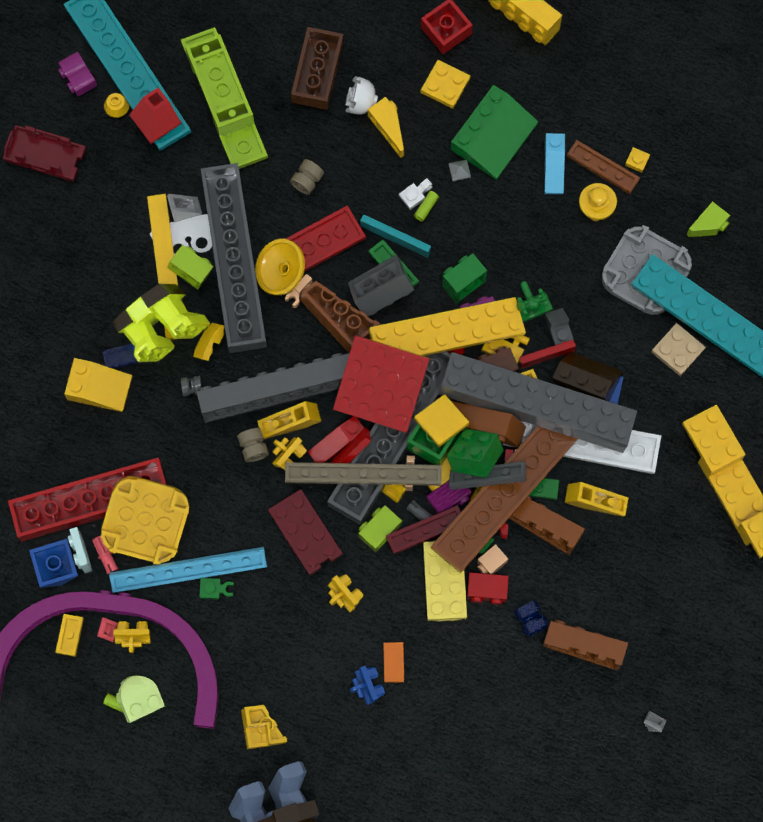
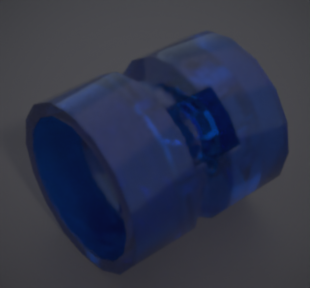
M536 600L520 607L514 612L518 621L523 622L522 628L527 637L549 626L545 616L540 615L541 608Z

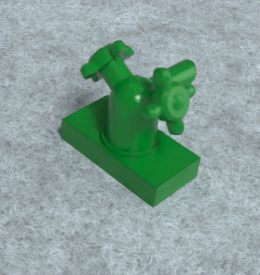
M524 281L520 284L526 297L525 301L521 297L517 298V309L520 311L523 323L553 310L547 293L541 288L538 289L540 294L533 296L527 282Z

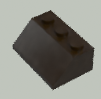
M570 352L560 361L552 378L555 385L609 402L623 371Z

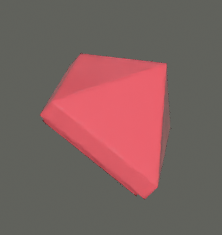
M102 618L97 636L113 642L114 629H117L118 623Z

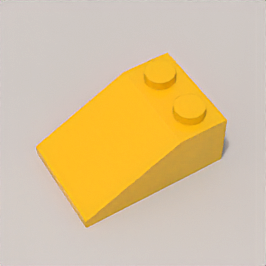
M74 358L65 396L70 401L123 412L132 375L94 362Z

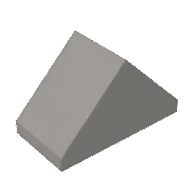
M175 194L167 195L174 222L202 214L198 197Z

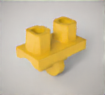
M285 437L281 442L275 440L273 444L276 448L273 450V453L278 455V457L272 464L285 470L286 462L294 463L288 458L292 453L301 458L307 451L301 444L302 440L299 437H294L290 442Z
M347 574L341 577L336 575L328 584V587L331 589L329 594L332 597L329 603L331 606L337 603L340 608L345 606L351 612L362 599L363 594L357 588L352 592L349 591L347 587L352 582Z
M119 621L117 629H114L115 644L129 647V653H134V648L142 647V644H151L150 630L146 621L137 622L136 629H129L128 622Z

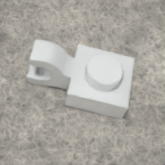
M428 178L418 187L413 183L399 193V197L411 210L425 199L423 194L432 188V183Z

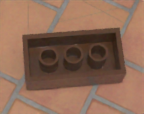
M307 27L291 92L292 103L328 110L344 45V34Z

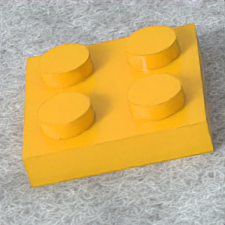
M437 60L421 89V93L454 109L471 76Z

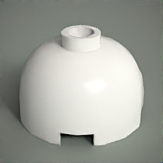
M355 76L353 78V82H355L354 87H349L345 105L349 106L346 112L360 115L368 112V109L377 103L378 96L375 95V88L370 81Z

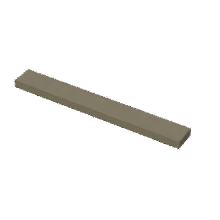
M286 462L285 483L441 486L442 465Z

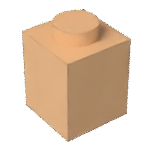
M495 544L478 559L477 563L479 565L477 568L482 574L493 575L508 562V558Z

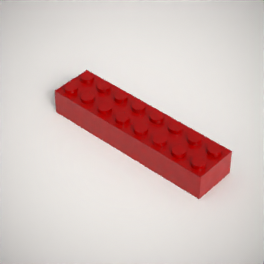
M159 457L9 500L8 503L17 538L23 542L105 518L112 490L122 478L128 476L140 477L167 485Z

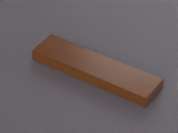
M578 140L575 141L567 153L566 157L628 194H631L640 180V177Z

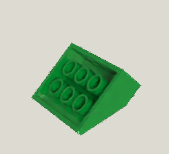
M493 85L451 141V151L497 180L536 127L538 121L509 94Z

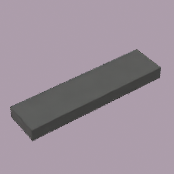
M524 461L494 465L487 478L450 470L449 487L451 490L524 482L526 481L527 464Z

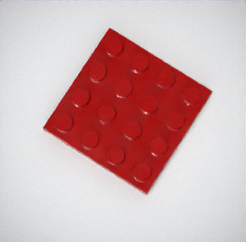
M355 335L333 410L407 433L430 358Z

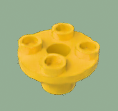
M594 183L584 188L579 198L581 211L593 221L608 218L612 215L617 205L614 191L609 186L601 183Z

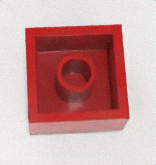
M446 0L421 18V29L442 54L472 34V23L453 0Z

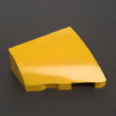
M264 705L244 707L241 710L247 749L273 746L287 742V738L283 737L276 727V722L270 718L269 712Z

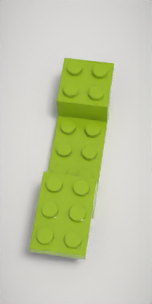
M214 27L181 39L193 73L197 76L212 113L214 125L230 164L238 163L240 169L267 159L268 155L255 126L253 113L221 35L217 33L216 28Z

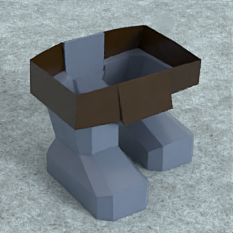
M298 761L278 769L268 788L274 800L276 810L268 814L262 804L266 790L262 782L258 781L237 790L228 808L232 817L240 819L241 822H315L319 816L315 800L307 802L300 791L306 775L303 763Z

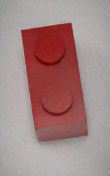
M469 573L467 599H471L473 603H483L484 600L491 601L490 604L502 605V602L507 600L509 576Z

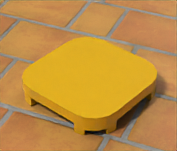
M128 476L122 478L112 490L102 524L101 538L103 544L112 553L117 552L153 562V564L161 565V563L169 561L177 553L185 521L189 514L187 497L181 490L169 485L140 477Z

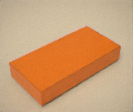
M403 642L384 643V683H404Z

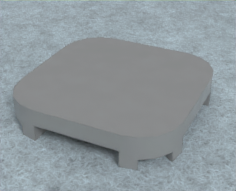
M642 225V227L628 229L624 233L604 267L602 283L605 289L612 295L651 315L660 314L666 310L630 285L652 254L685 277L688 276L692 266L691 257L685 247L682 246L680 248L650 231V227Z

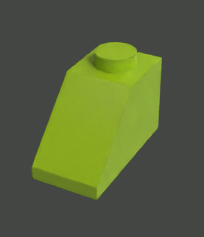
M712 201L689 228L687 235L689 237L716 235L720 230L723 232L729 225L728 219L730 215Z

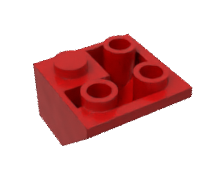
M159 88L144 96L130 113L131 119L150 144L181 124L170 102Z

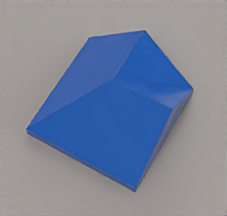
M67 539L29 550L40 588L61 586L78 577L75 561Z

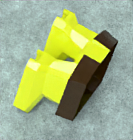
M158 284L139 297L112 322L117 332L124 333L135 346L133 355L138 362H157L163 359L175 347L170 339L156 334L152 326L160 321L174 339L194 338L210 324L205 315L191 313L186 310L181 301L186 294L176 284Z

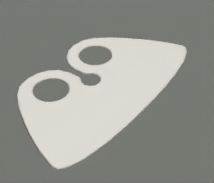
M208 214L170 223L173 246L180 243L189 247L185 241V238L189 236L192 238L191 246L196 252L203 253L211 249L212 240ZM200 237L208 241L207 246L203 249L196 246V240Z

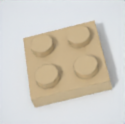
M676 323L651 352L681 376L706 347Z

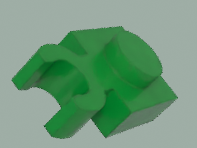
M201 578L200 599H220V594H224L226 597H233L234 594L226 592V588L229 586L234 587V583L225 582L221 585L220 579Z

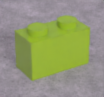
M182 245L170 260L167 268L196 289H199L214 266L211 265L208 259L198 256L191 247Z
M386 506L382 509L380 507L377 508L372 514L373 518L370 522L365 521L358 529L360 531L358 533L359 538L375 552L387 541L386 535L396 532L402 525V520Z

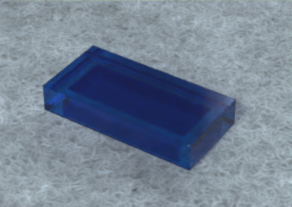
M133 344L102 351L105 366L112 369L141 362H138L133 355L135 348Z

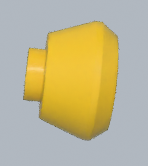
M113 93L105 100L104 109L109 116L117 118L124 116L128 112L129 104L122 94Z

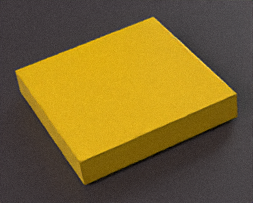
M445 394L414 417L416 422L438 447L469 425V421Z

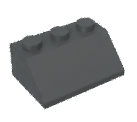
M397 254L348 282L354 303L360 311L367 314V317L374 315L380 309L393 304L394 301L414 291L412 282Z

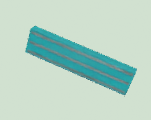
M366 215L362 216L360 220L362 228L426 258L429 257L431 253L430 245Z

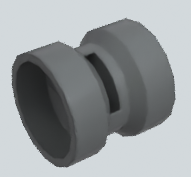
M194 376L191 379L187 377L181 378L183 396H189L193 393L197 395V391H200L202 388L200 376Z

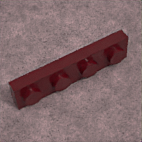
M455 506L386 535L393 554L440 536L461 513L459 507Z

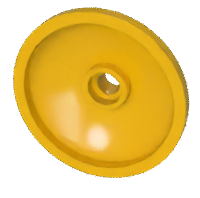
M277 239L268 243L260 252L256 262L255 273L260 287L273 295H284L291 292L299 284L304 273L305 259L303 252L296 243L287 239Z

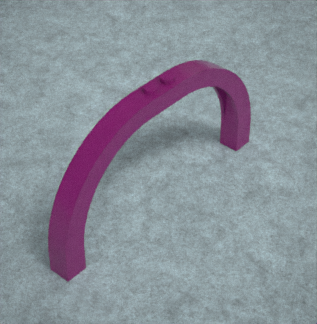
M100 590V593H64L43 599L29 606L13 618L0 632L1 700L4 677L12 654L23 638L42 622L54 616L72 611H97L151 620L173 633L182 642L192 658L198 683L194 726L215 729L219 695L217 676L212 659L204 643L193 628L180 616L157 603L131 597V594L128 593L111 595L110 591Z

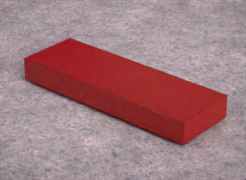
M574 340L521 356L519 358L520 369L574 352L576 347Z
M364 428L330 463L349 464L371 442L370 431Z

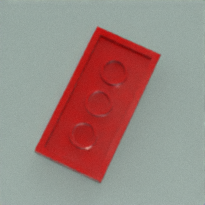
M345 206L286 239L296 243L302 250L305 259V272L365 240L366 236L349 207Z

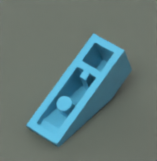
M546 133L545 194L564 193L565 134Z

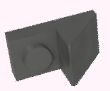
M563 308L544 314L554 346L573 340L569 327L570 320Z

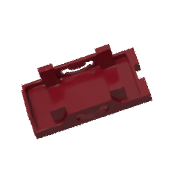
M15 125L5 145L3 160L74 182L78 173L76 165L78 160L83 159L86 146L71 142L69 138L33 127L25 126L24 128Z
M301 489L268 509L281 533L309 575L320 570V564L328 559L332 562L343 555Z

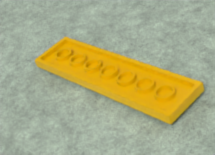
M516 297L369 328L371 340L421 356L517 337L526 333L520 311L517 309Z

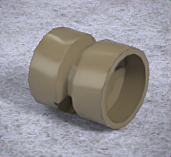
M305 159L298 168L299 173L295 172L290 179V183L298 191L310 195L315 188L314 182H319L324 171L314 162Z
M261 428L249 429L238 434L240 446L244 447L242 452L245 462L258 461L269 455L266 443H262L264 437Z

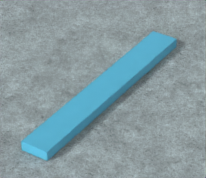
M264 547L110 572L109 577L112 592L115 593L265 568L267 563Z

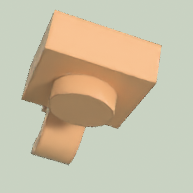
M306 274L294 290L286 295V302L291 298L296 300L292 304L293 308L299 305L301 292L313 283L312 278Z

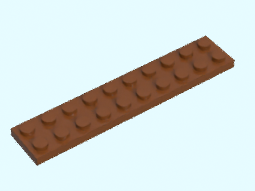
M537 426L504 463L525 461L527 464L526 481L484 486L433 543L431 549L461 574L578 439Z

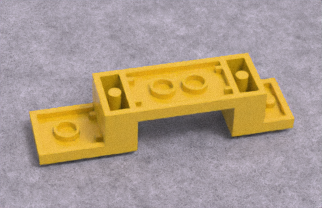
M715 405L684 421L682 425L701 456L698 462L745 545L751 544L758 557L762 558L763 495L742 460L746 455L720 409Z

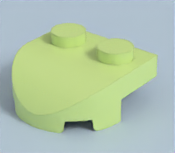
M134 675L127 677L121 682L119 691L116 694L117 703L121 704L126 720L129 723L165 706L157 685L149 678Z

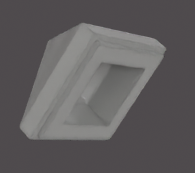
M467 160L449 163L452 181L471 178Z
M651 711L648 712L644 720V724L649 732H662L666 723L665 719Z

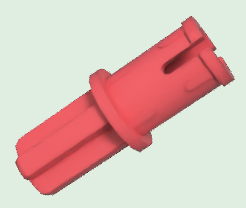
M101 536L95 537L92 542L98 552V559H101L107 575L110 572L117 571L118 567L111 555L112 552L103 544Z

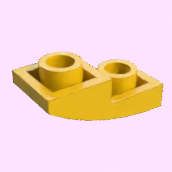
M211 323L201 336L193 357L209 361L213 351V343L220 344L224 336L225 326Z

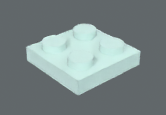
M77 527L69 529L71 535L68 536L70 546L74 551L76 550V554H73L76 565L85 573L93 571L81 532Z

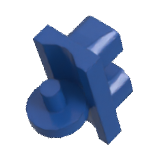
M363 666L354 672L356 678L352 680L354 687L350 688V692H357L359 698L364 697L367 705L372 704L385 694L381 684L377 686L372 684L371 680L378 677L375 667L366 668V666Z

